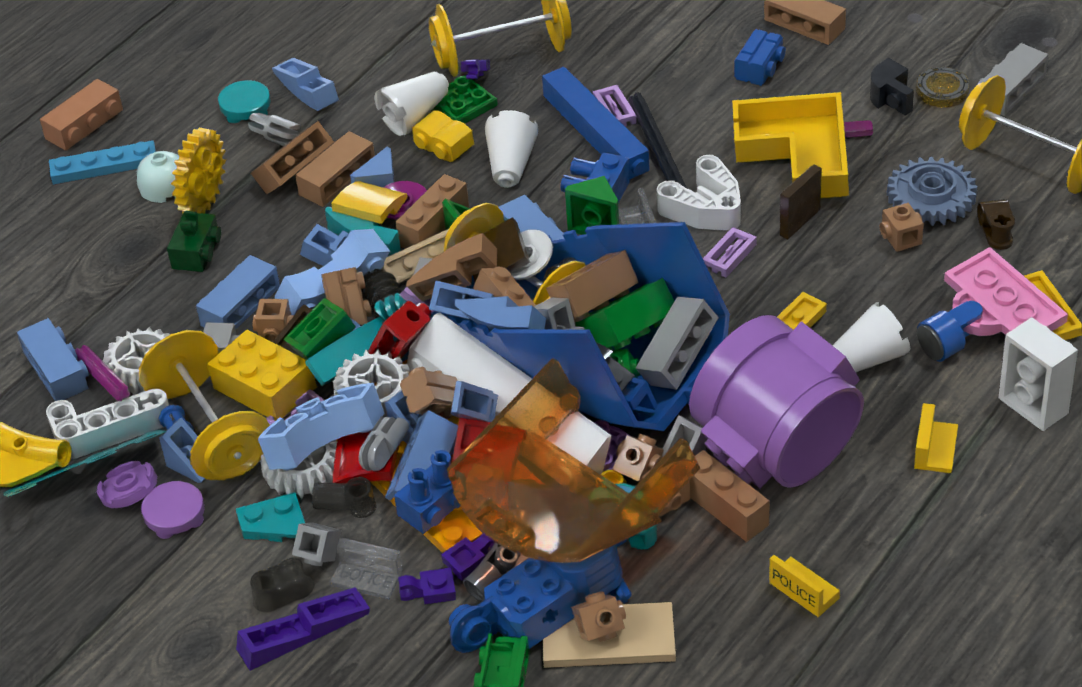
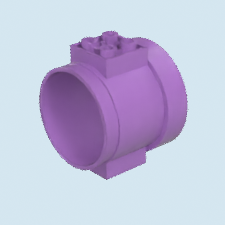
M765 315L754 318L738 327L713 351L695 380L690 395L689 409L693 419L703 427L700 431L707 439L704 443L705 446L714 453L713 456L725 467L729 465L735 471L734 474L747 484L752 482L758 488H761L773 476L784 487H796L808 482L821 473L844 449L859 424L863 412L864 399L860 390L854 387L860 379L844 354L802 321L793 330L776 316Z

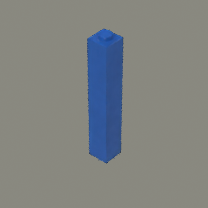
M565 67L542 76L543 96L601 155L602 153H608L629 158V180L649 171V150Z

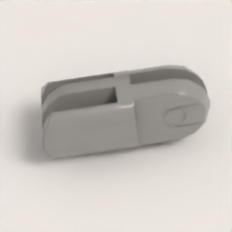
M252 113L249 119L254 122H248V127L251 131L259 133L265 139L282 146L291 141L289 139H294L299 135V132L293 129H300L301 127L300 124L277 115L269 116L262 113Z
M381 416L360 448L359 463L361 467L367 471L381 470L405 437L409 429V423L403 418L398 417L395 419L394 417Z

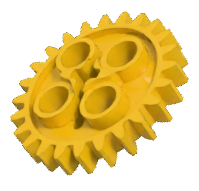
M200 127L198 130L193 129L192 134H187V141H182L183 150L178 149L179 160L174 161L177 168L172 171V174L175 175V180H173L171 185L175 186L172 196H176L174 204L178 205V210L182 211V214L185 211L205 214L206 210L211 209V203L216 202L215 194H220L218 186L223 184L221 175L225 173V170L222 169V166L226 160L222 157L225 149H221L224 142L220 140V134H216L214 130Z

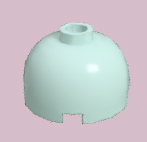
M158 151L149 154L140 162L136 171L137 186L143 198L151 202L162 203L166 202V198L172 197L175 186L171 185L173 180H175V175L172 174V171L177 168L174 161L179 160V155L168 151Z

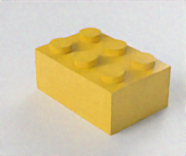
M249 330L244 331L207 363L215 390L266 417L273 416L275 421L280 417L283 418L297 406L295 402L309 389L313 391L317 388L315 376L305 364L306 359Z

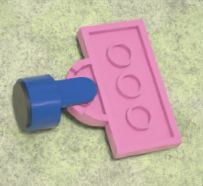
M989 247L945 272L944 281L957 292L953 299V309L949 312L939 311L920 322L917 326V338L922 349L930 358L942 362L963 350L966 344L965 337L970 334L990 336L1002 332L1006 335L1031 317L1053 331L1067 322L1068 314Z

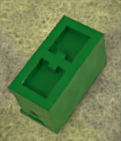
M488 633L486 646L480 647L479 666H482L481 673H475L473 687H524L530 658L528 636H521V638L502 636L497 637L495 643H493L492 633Z

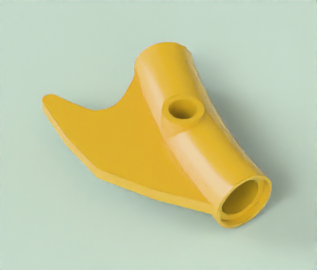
M0 422V487H13L55 467H66L70 462L72 454L70 443L67 440L32 435Z

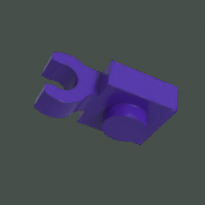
M490 59L461 61V72H468L466 75L467 80L478 79V76H484V71L490 70Z
M490 530L482 533L473 542L465 537L441 554L442 561L448 568H451L452 572L460 580H463L485 558L495 544L494 542L497 540V537Z
M451 568L421 571L420 579L410 575L398 577L401 601H409L419 597H423L424 604L456 600Z

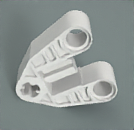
M703 155L697 159L696 193L675 181H664L658 185L657 210L663 217L677 222H685L686 225L698 229L730 230L732 227L738 228L741 223V199L738 181L721 160L714 155Z

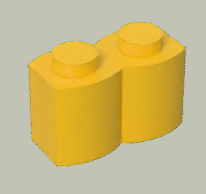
M432 111L412 127L413 141L418 148L434 152L439 159L453 162L474 145L472 130L466 124L452 120L440 111Z

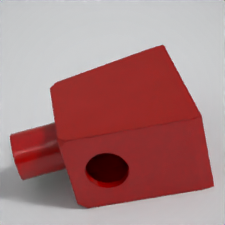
M411 301L403 304L383 322L368 350L369 354H375L377 349H379L381 355H385L390 351L392 359L399 356L402 359L430 322L432 312L429 310V307L424 303L415 305ZM393 335L399 339L397 343L394 341Z

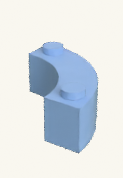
M374 229L351 230L345 241L331 254L332 261L319 270L316 267H312L304 272L285 276L274 298L288 299L291 315H295L303 304L313 310L323 298L326 299L321 274L356 267L357 272L362 271L366 283L376 272L382 269L390 250Z
M374 382L337 390L338 395L321 402L316 397L296 407L298 413L284 421L280 417L258 437L269 470H292L297 468L308 455L329 442L353 433L372 431L380 417H383L385 414Z

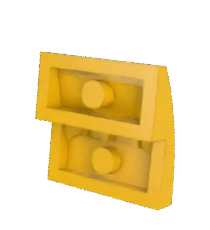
M357 181L343 189L331 204L334 212L382 224L389 213L396 215L408 197L407 193Z

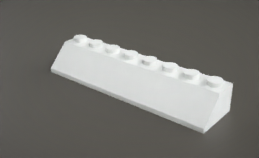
M440 312L436 313L410 346L407 360L410 371L418 367H425L427 371L432 372L440 370L445 375L456 377L458 381L493 391L494 394L498 395L494 423L526 430L519 456L574 497L595 487L604 469L611 435Z

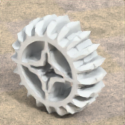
M150 327L146 331H141L139 328L134 333L127 331L124 337L116 336V343H109V349L104 351L103 362L128 386L127 390L133 393V395L145 392L139 382L141 362L145 354L157 342L170 334H164L161 329L153 332Z
M377 349L375 354H369L365 350L364 356L361 357L354 353L352 361L345 359L343 367H339L336 372L337 377L333 381L334 396L338 395L337 390L373 382L375 384L377 382L375 388L385 413L383 417H387L385 402L402 390L400 387L401 380L409 376L410 368L408 364H402L400 356L392 359L390 351L385 355H381L379 349Z
M334 440L318 448L308 455L297 468L288 471L283 469L269 470L264 454L261 455L262 474L270 489H275L279 495L285 492L286 494L295 492L301 499L304 494L308 493L315 496L317 490L326 492L327 485H333L337 441Z

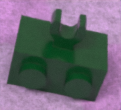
M185 211L167 247L171 269L204 271L207 262L212 260L215 244L219 243L221 239V227L217 224L216 215Z

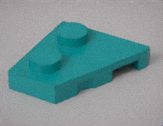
M295 492L236 508L237 518L244 539H268L269 541L282 542L283 537L296 538L298 525L305 523Z

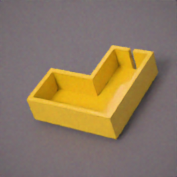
M841 92L732 101L736 163L791 159L792 183L810 166L815 164L822 168L821 198L849 196Z

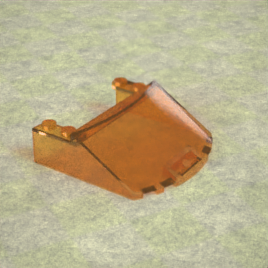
M552 358L447 468L454 490L453 494L469 520L492 541L510 551L532 559L547 562L573 563L581 562L662 522L658 514L700 470V466L688 442L680 438L638 485L628 493L548 441L549 436L558 432L559 426L564 420L579 409L581 400L580 393L576 387L571 385L559 361Z

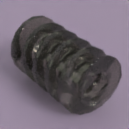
M380 269L368 271L363 276L366 288L361 289L365 298L369 301L375 319L380 317L374 308L375 303L379 300L384 302L386 297L390 295L395 297L396 293L400 294L402 292L395 276Z

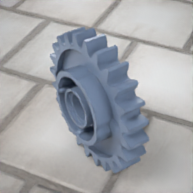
M920 157L918 158V163L908 160V166L900 164L899 171L893 170L892 177L888 178V203L893 204V207L909 203L914 211L921 215L923 223L929 221L931 226H934L936 221H940L945 225L946 219L956 222V216L964 218L965 211H972V205H975L977 196L976 179L971 178L970 171L963 172V165L954 167V161L944 163V158L939 159L937 162L934 161L933 157H930L928 161H924Z

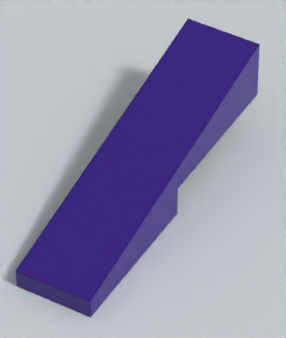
M356 587L298 604L296 614L239 630L236 650L249 671L368 615L370 608Z

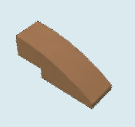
M483 233L468 238L432 259L407 281L406 287L421 301L432 298L435 281L461 287L471 285L472 275L478 274L481 268L497 267V248Z

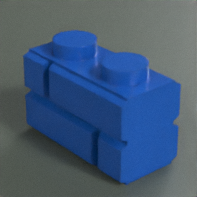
M755 29L734 60V77L736 80L750 81L752 84L762 86L768 76L773 77L776 63L778 61L782 62L785 56L786 48L783 46V37L779 34L771 32L767 34L766 31Z

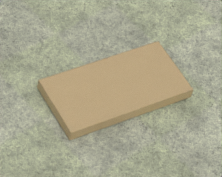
M672 602L624 604L626 619H623L625 629L616 631L617 637L603 642H598L597 638L590 641L581 639L575 618H573L543 639L544 668L676 661Z

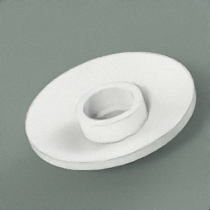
M540 230L521 232L530 263L511 273L515 280L530 278L539 273L548 264L552 256L553 245L548 235Z

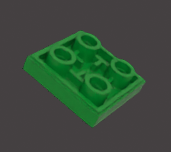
M466 75L449 83L448 94L432 110L440 111L452 120L466 124L498 106V102L495 96L472 79L467 80Z

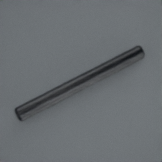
M635 92L634 95L629 97V102L666 181H675L687 188L641 93Z

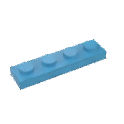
M154 140L49 160L52 183L59 184L138 169L140 162L146 156L156 152Z

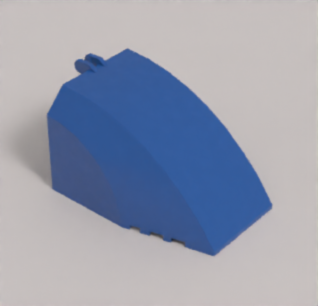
M685 222L597 225L587 227L585 229L586 234L579 236L575 230L566 231L563 234L564 239L554 241L548 235L553 245L552 256L548 264L539 273L534 275V277L542 282L565 263L579 261L588 265L606 254L626 250L639 282L628 288L630 293L646 284L663 278L674 301L677 297L704 299L719 317L678 389L655 387L648 383L658 404L657 408L653 410L637 406L635 410H631L590 330L494 328L492 331H489L486 325L479 324L474 328L472 320L441 313L579 413L618 425L664 431L682 408L689 404L691 391L700 370L713 351L728 337L730 316ZM473 275L471 285L466 286L465 288L473 289L475 285ZM526 279L516 280L533 301L539 288ZM434 311V312L431 314V317L433 318V316H434L436 313H439V312ZM652 324L649 326L651 332L637 339L632 336L631 343L620 349L628 348L633 358H638L640 361L660 326L654 328ZM642 375L638 376V379L645 380Z

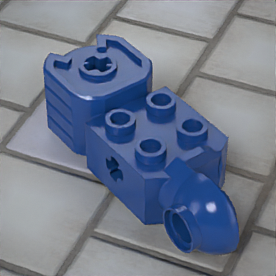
M590 518L571 520L546 537L542 549L544 559L535 553L484 588L485 600L474 606L469 604L460 605L451 613L449 626L450 640L456 651L462 653L472 652L487 642L488 633H492L493 636L500 632L504 637L521 638V636H528L530 649L574 618L571 607L586 602V596L602 591L607 595L620 585L623 571L615 539H607L601 530L593 527L592 519Z

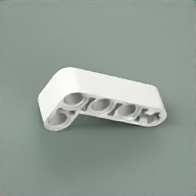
M151 389L80 415H76L70 402L58 400L47 407L46 414L54 439L67 440L71 445V459H76L162 428L163 426L160 424L158 417L161 411L169 406L167 395L163 390Z

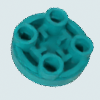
M252 80L232 83L226 86L218 96L220 111L230 123L247 120L252 113L267 115V109L271 102L268 88L264 84Z

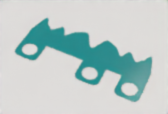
M156 430L147 432L117 447L94 454L82 462L68 465L42 478L32 480L25 485L7 490L3 495L6 497L14 495L12 493L24 488L34 487L37 485V482L80 464L96 461L94 459L106 454L111 455L121 447L145 441L147 439L144 438L154 434L159 435L166 431Z

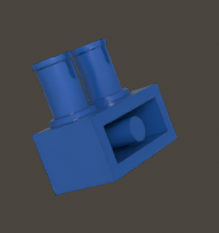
M602 153L599 160L592 162L574 157L570 167L571 175L588 178L582 179L565 174L561 181V192H565V188L568 185L605 176L619 203L630 183L629 158Z
M445 450L436 451V458L434 454L431 455L432 465L426 470L415 468L412 470L413 474L409 472L407 476L409 483L394 494L397 515L422 534L433 526L438 525L445 516L455 508L462 506L467 499L466 478L451 468V456Z

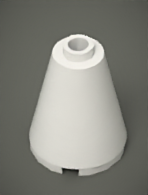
M434 71L379 89L374 95L375 104L378 110L383 109L386 116L382 119L390 130L398 136L403 134L405 136L412 131L413 126L420 122L448 94L449 83L443 74Z
M504 110L499 112V116L492 118L491 115L488 117L485 123V135L493 180L501 187L509 188L518 184L538 136V124L531 122L529 115L525 113Z
M879 302L873 304L833 344V347L847 357L855 372L904 356L910 351L908 338L902 340L899 334L903 330L901 324L885 305L879 307Z

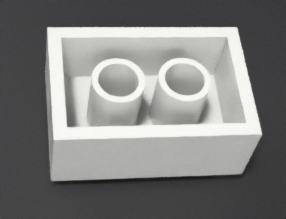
M1032 317L1006 334L999 399L1039 429L1045 431L1069 414L1078 349L1056 335L1047 326L1042 325Z

